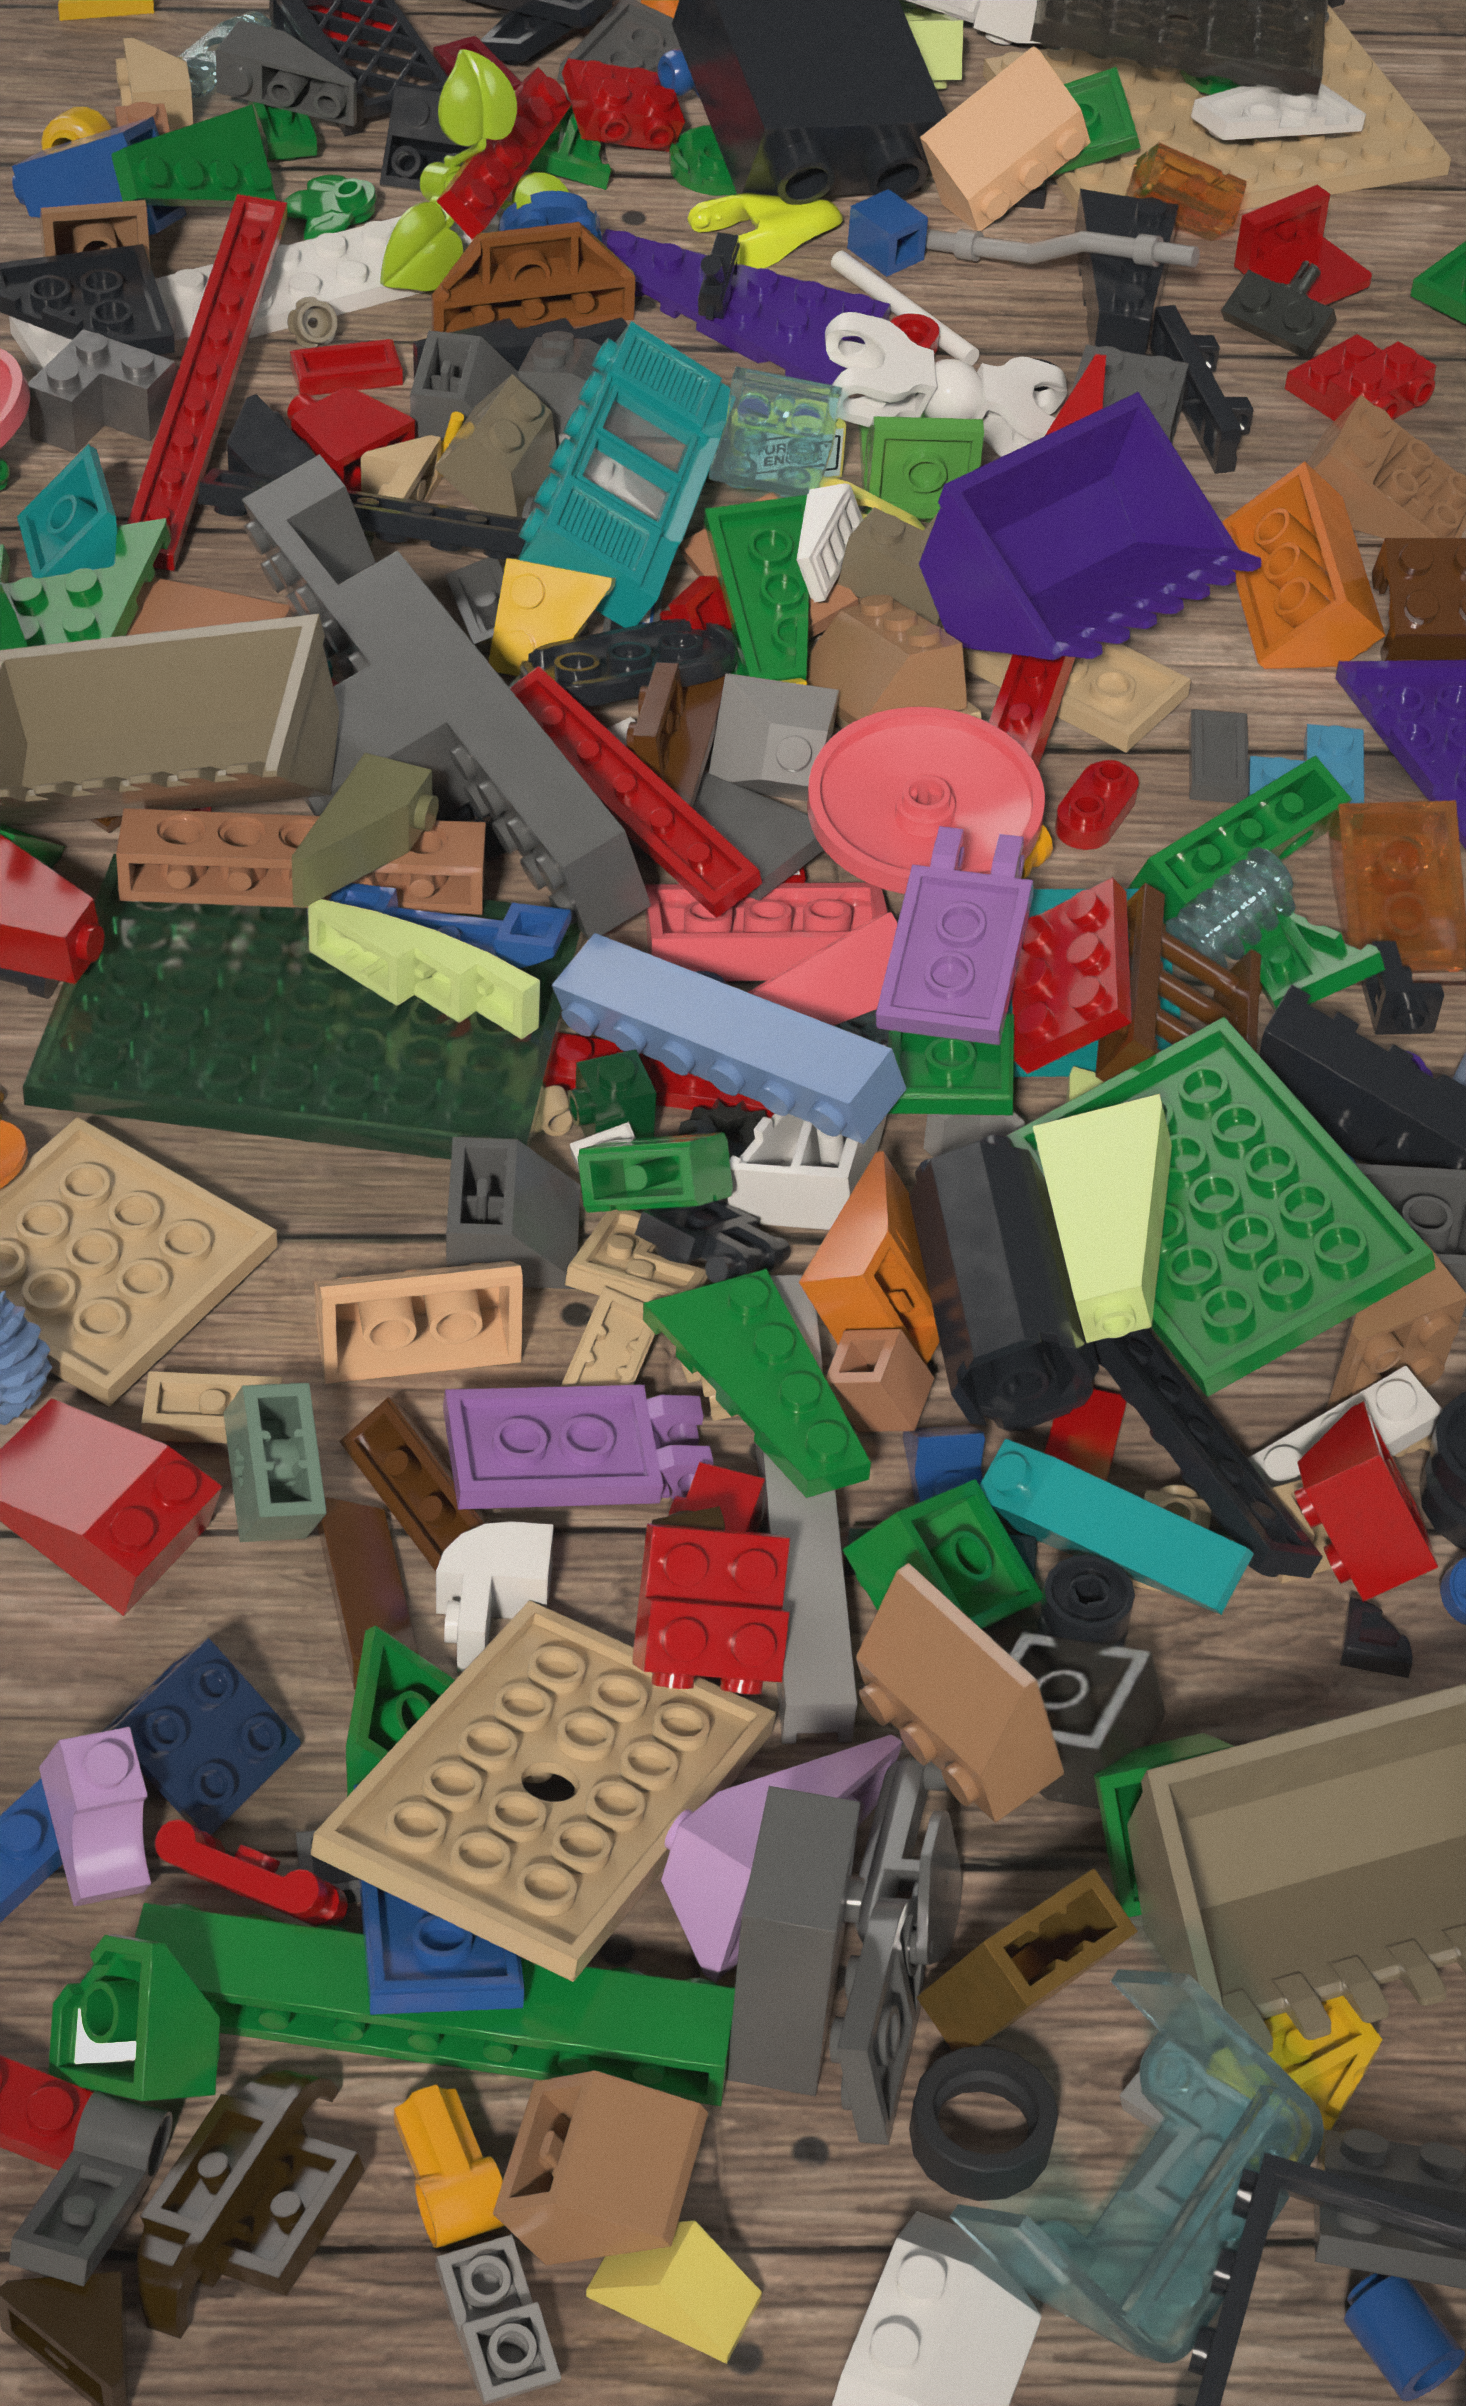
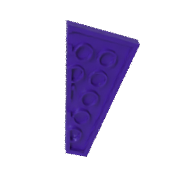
M606 229L602 235V243L634 272L636 277L635 297L647 295L660 302V311L674 319L683 314L697 322L696 331L756 363L771 361L786 369V379L799 386L808 381L822 388L823 394H829L834 381L841 372L847 369L831 361L827 354L825 330L828 324L835 317L846 312L861 313L889 321V303L874 300L864 294H852L825 287L815 281H803L776 274L769 269H757L742 264L739 266L737 275H733L731 280V296L724 319L714 318V320L705 319V316L698 315V295L703 281L701 261L707 255L682 249L675 244L659 243L640 238L626 231ZM858 336L842 338L845 341L865 344L864 340Z
M1466 660L1339 661L1335 679L1466 849Z

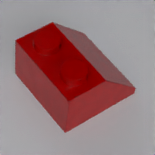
M1363 1401L1351 1407L1297 1462L1303 1487L1295 1490L1294 1494L1309 1526L1314 1528L1323 1524L1332 1543L1324 1546L1323 1549L1340 1584L1352 1579L1364 1602L1438 1568V1564L1421 1511Z

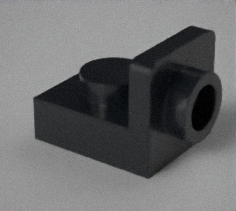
M1372 941L1371 945L1377 947L1380 951L1386 969L1362 980L1361 983L1375 1035L1433 1033L1444 999L1442 985L1440 983H1413L1410 967L1402 965L1396 941Z

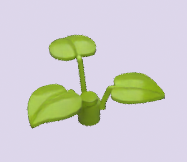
M465 49L459 50L455 66L443 86L438 105L439 124L444 134L455 144L471 147L455 156L447 155L444 158V163L434 162L423 170L420 177V189L423 196L429 202L415 204L398 220L387 244L382 262L380 284L385 287L417 291L437 289L463 254V243L460 236L450 229L455 221L437 203V199L461 168L459 164L485 150L486 138L492 140L504 139L509 135L514 126L517 114V100L513 87L505 74L493 62L478 53ZM534 172L525 175L517 182L512 192V202L505 200L500 208L506 210L516 202L517 209H519L521 206L531 203L530 195L542 191H569L557 177L544 172Z

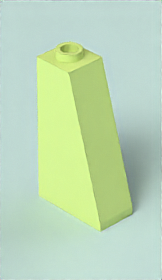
M1160 1094L1033 1126L1086 1343L1105 1338H1117L1129 1332L1152 1327L1172 1149Z

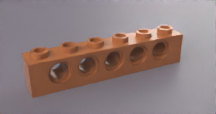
M124 808L116 851L119 901L303 908L293 905L292 855L320 816ZM435 821L430 831H423L407 854L352 883L396 888L399 908L437 913L482 915L486 822ZM331 894L322 899L329 900Z

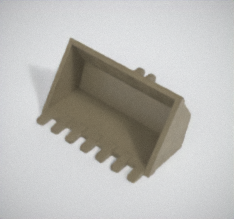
M311 614L0 650V824L14 827L123 816L124 808L184 810L330 795L340 712L323 648L325 635L320 615Z
M1466 1684L1334 1720H1329L1328 1716L1310 1720L1308 1727L1289 1731L1288 1727H1283L1270 1731L1268 1738L1146 1771L1141 1781L1143 1793L1127 1824L1144 1931L1196 2006L1198 2017L1210 2034L1228 2029L1244 2054L1248 2057H1256L1273 2050V2038L1263 2021L1264 2018L1286 2012L1301 2035L1307 2040H1313L1331 2033V2020L1321 2004L1323 2001L1344 1996L1359 2018L1365 2023H1371L1389 2016V2003L1378 1985L1401 1979L1420 2005L1429 2006L1446 2000L1447 1988L1436 1968L1457 1962L1466 1973Z

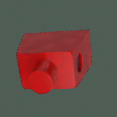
M344 387L319 401L308 393H300L292 399L287 409L292 432L300 440L304 439L308 442L315 456L321 455L330 468L337 473L347 490L362 492L361 457L365 452L415 439V419L352 387Z

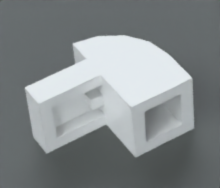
M526 1522L483 1524L462 1533L444 1550L436 1570V1614H446L444 1642L457 1643V1672H463L487 1647L491 1618L512 1619L529 1600L548 1608L553 1564V1524Z

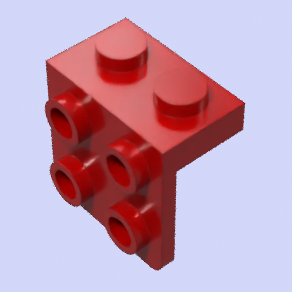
M1318 184L1242 215L1234 267L1243 274L1250 270L1276 283L1289 284L1300 268L1301 263L1309 261L1310 265L1313 263L1320 269L1321 274L1317 277L1306 295L1323 305H1328L1368 288L1372 279V273L1323 237L1331 194Z

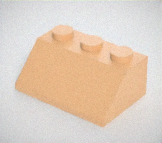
M1034 46L920 137L942 205L977 231L984 230L992 222L1002 217L1008 209L1033 189L1039 187L1044 180L1070 159L1076 157L1081 150L1091 143L1081 108L1042 53Z
M512 1261L472 1263L463 1266L407 1270L397 1273L314 1281L316 1329L325 1384L521 1362L523 1290L521 1266Z

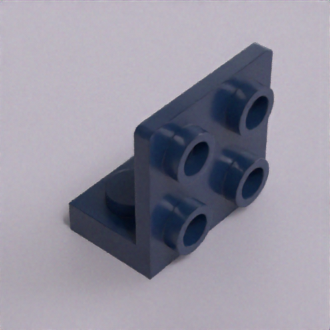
M209 1637L178 1657L100 1731L105 1732L130 1727L141 1772L188 1823L210 1835L301 1745V1741Z

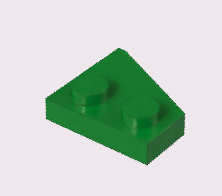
M572 106L569 107L529 165V168L535 172L550 173L604 190L607 189L611 173L610 165L602 164L600 160V142L581 138Z
M1284 910L1232 934L1241 958L1251 949L1261 955L1260 983L1262 984V992L1274 1011L1278 1008L1291 984L1311 995L1307 1004L1311 1005L1320 999L1386 970L1377 947L1367 944L1362 950L1345 944L1341 932L1324 925H1312L1307 921V918L1288 910Z

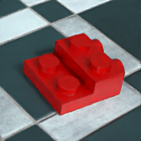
M567 59L561 74L582 139L669 152L672 143H676L685 120L675 90L661 86L657 72L640 67L628 68L609 65L596 60Z
M1356 334L1288 371L1285 389L1333 421L1360 395L1365 397L1374 406L1382 408L1394 420L1413 408L1424 405L1430 399L1435 389L1434 376L1437 365L1399 341L1382 350L1371 341Z
M647 1523L632 1664L643 1672H652L651 1684L666 1688L693 1689L695 1676L721 1678V1690L740 1694H762L763 1681L782 1683L789 1611L783 1609L790 1538L777 1534Z

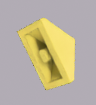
M694 2220L678 2222L671 2247L606 2256L586 2289V2297L727 2364L761 2301L762 2292Z

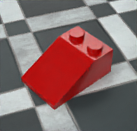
M52 1398L0 1449V1522L122 1616L129 1612L206 1530L210 1524L223 1487L169 1445Z

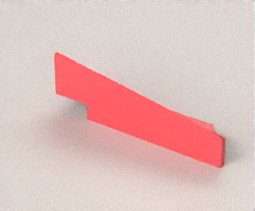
M891 911L877 916L748 991V993L833 1026L876 1010L898 923Z

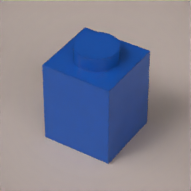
M887 189L851 206L847 249L888 277L924 260L928 217Z

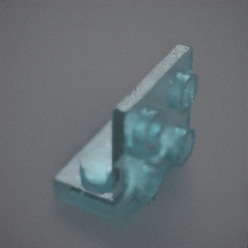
M736 366L731 380L726 425L710 467L709 478L714 481L724 482L733 488H754L778 493L785 498L807 495L810 489L820 488L835 442L842 387Z

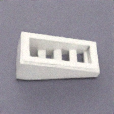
M846 483L810 489L809 494H807L797 562L809 595L814 600V603L826 600L841 572L848 537L863 521L852 487Z

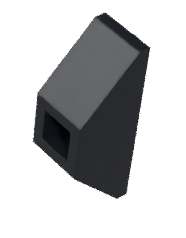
M257 394L246 398L227 441L228 471L280 478L316 457L308 442L304 439L300 440L292 432L279 412L272 411Z

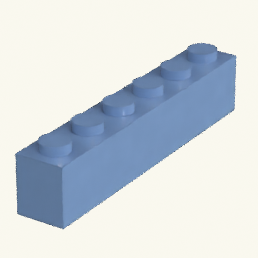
M596 933L592 935L552 984V988L563 1010L561 1013L562 1018L575 1032L583 1036H590L591 1034L615 1043L624 1052L636 1049L638 1055L643 1054L658 1060L679 1075L685 1076L688 1073L711 1082L716 1088L728 1095L735 1096L739 1093L761 1102L768 1110L777 1115L786 1116L790 1114L808 1121L818 1130L832 1137H837L840 1134L864 1144L906 1090L892 1048Z

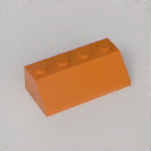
M1305 461L1222 521L1239 550L1261 558V567L1254 571H1232L1236 573L1235 582L1257 662L1264 669L1338 667L1339 661L1352 660L1386 636L1343 497Z

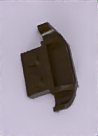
M282 2070L268 2073L250 2082L233 2097L224 2094L219 2096L140 2215L144 2229L137 2253V2277L143 2315L148 2328L181 2339L189 2327L187 2305L196 2282L214 2287L221 2275L284 2296L289 2294L365 2172L358 2152L308 2137L302 2124V2117L316 2099L319 2098L333 2102L340 2090L332 2080L291 2070Z

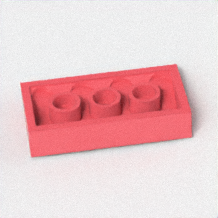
M867 882L781 883L759 901L745 896L718 918H715L680 884L645 885L651 906L645 909L648 954L694 972H713L721 976L725 981H767L869 920L888 913L882 888Z

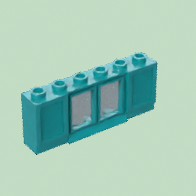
M632 321L616 342L607 338L596 354L592 367L599 371L598 373L596 371L591 373L577 398L584 403V406L581 404L577 406L563 430V433L570 436V439L565 438L560 443L548 467L556 472L555 474L551 472L548 474L534 498V502L541 507L540 509H533L519 533V537L526 541L519 560L616 578L615 587L609 595H605L595 610L624 628L638 625L658 600L677 548L687 530L721 442L722 432L738 394L721 383L722 378Z

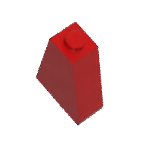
M0 835V968L76 984L90 963L95 962L99 958L104 946V931L99 926L94 899L13 842Z

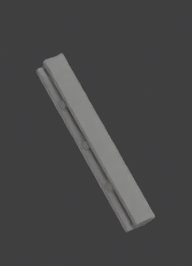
M771 1275V1279L823 1373L817 1311L799 1284L803 1275ZM756 1444L758 1477L765 1479L762 1510L763 1533L784 1535L790 1538L783 1609L789 1611L782 1683L776 1682L782 1744H796L797 1733L837 1732L838 1743L852 1742L855 1713L857 1710V1696L836 1493L833 1490L806 1498Z

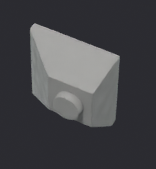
M726 673L709 774L760 795L807 802L811 768L823 746L832 738L839 690Z

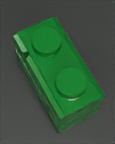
M725 1133L612 1140L600 1143L599 1145L581 1148L577 1156L583 1207H585L587 1213L700 1206L732 1196L733 1184L728 1141Z

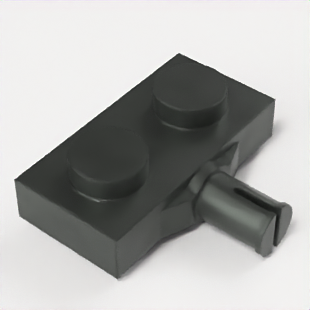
M1309 261L1301 263L1300 268L1289 284L1276 283L1248 270L1221 309L1224 321L1307 360L1311 359L1337 320L1334 309L1310 299L1306 295L1317 277L1321 274L1320 269L1313 263L1310 265Z

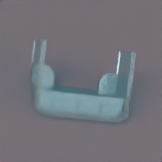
M1118 1969L1111 1982L1159 2030L1142 2057L1139 2073L1140 2084L1145 2097L1165 2117V2120L1088 2236L1085 2238L1074 2226L1067 2222L1045 2219L1034 2223L1027 2215L961 2204L957 2205L950 2218L1033 2297L1139 2358L1161 2363H1173L1189 2354L1195 2345L1200 2324L1208 2326L1224 2301L1225 2297L1210 2293L1209 2291L1222 2245L1238 2250L1246 2219L1231 2215L1243 2169L1259 2173L1265 2152L1310 2166L1321 2148L1324 2125L1322 2115L1316 2103L1190 1974ZM1278 2194L1270 2227L1290 2198L1289 2196Z

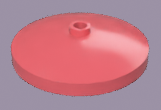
M933 707L890 709L863 717L849 724L836 733L823 746L811 768L808 784V818L812 831L824 851L838 865L855 877L879 888L905 894L912 864L930 867L939 826L963 829L964 838L961 847L965 849V856L961 871L991 874L999 834L1024 837L1021 855H1024L1025 861L1039 838L1045 808V792L1039 770L1026 750L1017 741L1001 729L982 719L954 710Z

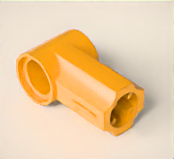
M436 2084L412 2092L404 2103L394 2108V2123L416 2177L415 2193L419 2211L427 2235L434 2248L505 2226L493 2215L503 2182L500 2171L491 2156L483 2158L456 2089H444Z

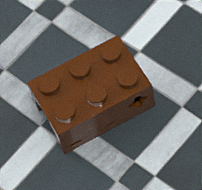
M1385 538L1372 570L1373 589H1379V594H1385L1389 584L1390 591L1388 612L1390 628L1380 650L1381 661L1466 660V538Z

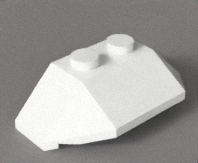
M916 2211L896 2238L841 2374L832 2406H1010L1039 2329L1042 2316L989 2237Z

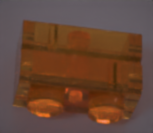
M1158 142L1149 149V152L1146 151L1137 158L1125 196L1141 199L1153 197L1166 203L1178 204L1176 226L1206 240L1213 241L1221 233L1234 226L1247 181L1229 173L1224 175L1222 170Z

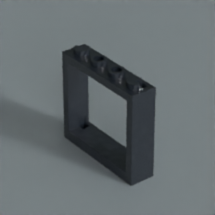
M1265 2152L1259 2173L1243 2169L1231 2215L1246 2219L1238 2250L1222 2245L1209 2291L1210 2293L1225 2297L1216 2328L1200 2324L1187 2371L1203 2376L1195 2406L1221 2405L1279 2193L1466 2252V2215ZM1178 2403V2406H1187V2405Z

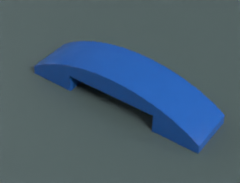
M350 883L333 892L328 900L377 911L434 929L491 953L518 969L538 964L554 957L572 920L571 910L520 903L511 904L503 921L399 908L396 888Z

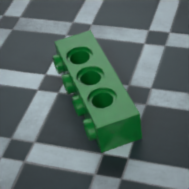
M1315 755L1149 857L1127 889H1140L1147 883L1165 895L1163 916L1166 924L1165 931L1169 933L1326 834L1351 802L1352 798Z

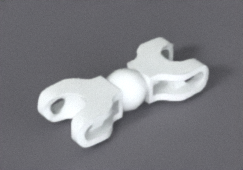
M846 312L838 315L828 324L825 330L826 351L830 360L847 368L841 372L830 388L831 409L838 418L870 428L874 416L920 418L922 413H924L926 418L983 419L984 441L1002 457L1044 437L1055 420V417L1050 414L1057 410L1067 395L1064 372L1055 365L1023 356L1013 358L1002 366L982 363L977 372L973 366L959 359H943L935 362L933 350L918 346L912 342L900 328L890 321L856 312ZM858 336L864 340L865 344L845 341L842 338ZM1041 386L1049 387L1043 391H1034V388ZM856 393L865 395L856 399L848 397Z

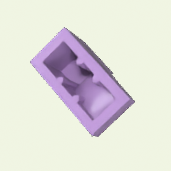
M130 1727L59 1740L40 1765L39 1771L73 1906L76 1907L144 1893L151 1885L145 1857L142 1825L144 1800L148 1796Z

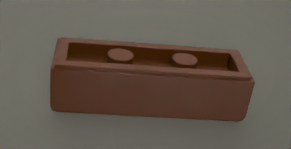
M387 1397L339 1441L435 1572L444 1550L462 1533L483 1524L494 1523L484 1509H458L452 1467L411 1413L390 1397Z
M325 1497L327 1514L318 1523L317 1528L353 1689L356 1690L365 1630L376 1625L418 1655L419 1653L385 1510Z

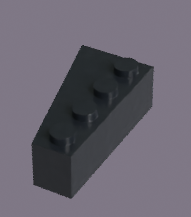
M1080 189L1075 232L1089 231L1136 238L1139 234L1161 236L1164 242L1173 243L1179 205L1166 203L1153 197L1141 199ZM1088 252L1078 253L1077 265L1079 276H1082L1083 305L1087 309L1086 324L1089 344L1097 347L1110 346L1120 351L1147 356L1152 335L1155 307H1159L1169 264L1160 263L1158 267L1136 265L1133 259Z

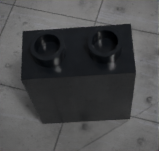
M679 0L672 21V27L737 194L779 196L782 201L788 204L802 205L813 202L822 196L876 195L889 189L902 198L913 191H921L930 167L920 137L945 118L947 114L899 0Z

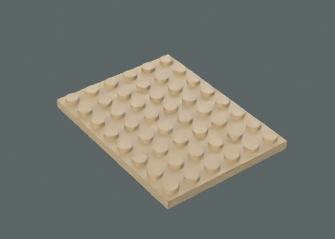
M1329 5L1327 9L1329 20L1322 25H1315L1305 21L1302 17L1303 9L1285 12L1270 11L1263 15L1253 16L1234 23L1202 24L1196 26L1182 25L1175 29L1174 33L1163 44L1053 45L1047 49L1039 50L1063 84L1117 67L1141 148L1052 176L1076 212L1080 189L1141 199L1153 197L1166 203L1178 204L1177 221L1266 206L1317 184L1333 195L1448 175L1451 157ZM1232 31L1250 36L1251 44L1260 48V42L1265 43L1276 56L1275 76L1299 69L1304 70L1366 113L1363 129L1359 132L1234 140L1216 138L1209 133L1207 128L1191 118L1194 100L1209 95L1199 92L1187 84L1180 74L1182 49L1187 42L1189 45L1194 44L1195 37L1206 32ZM1009 52L1003 56L984 59L983 77L987 83L1024 53Z

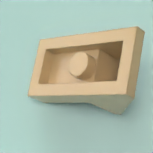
M428 435L365 452L361 457L362 492L428 502L441 482V474L434 468L441 458V437Z

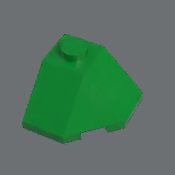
M118 1934L104 1935L90 1953L94 1965L80 1983L67 1984L53 2002L48 2074L81 2088L139 2101L215 2095L217 2064L220 2058L219 2015L165 1943Z

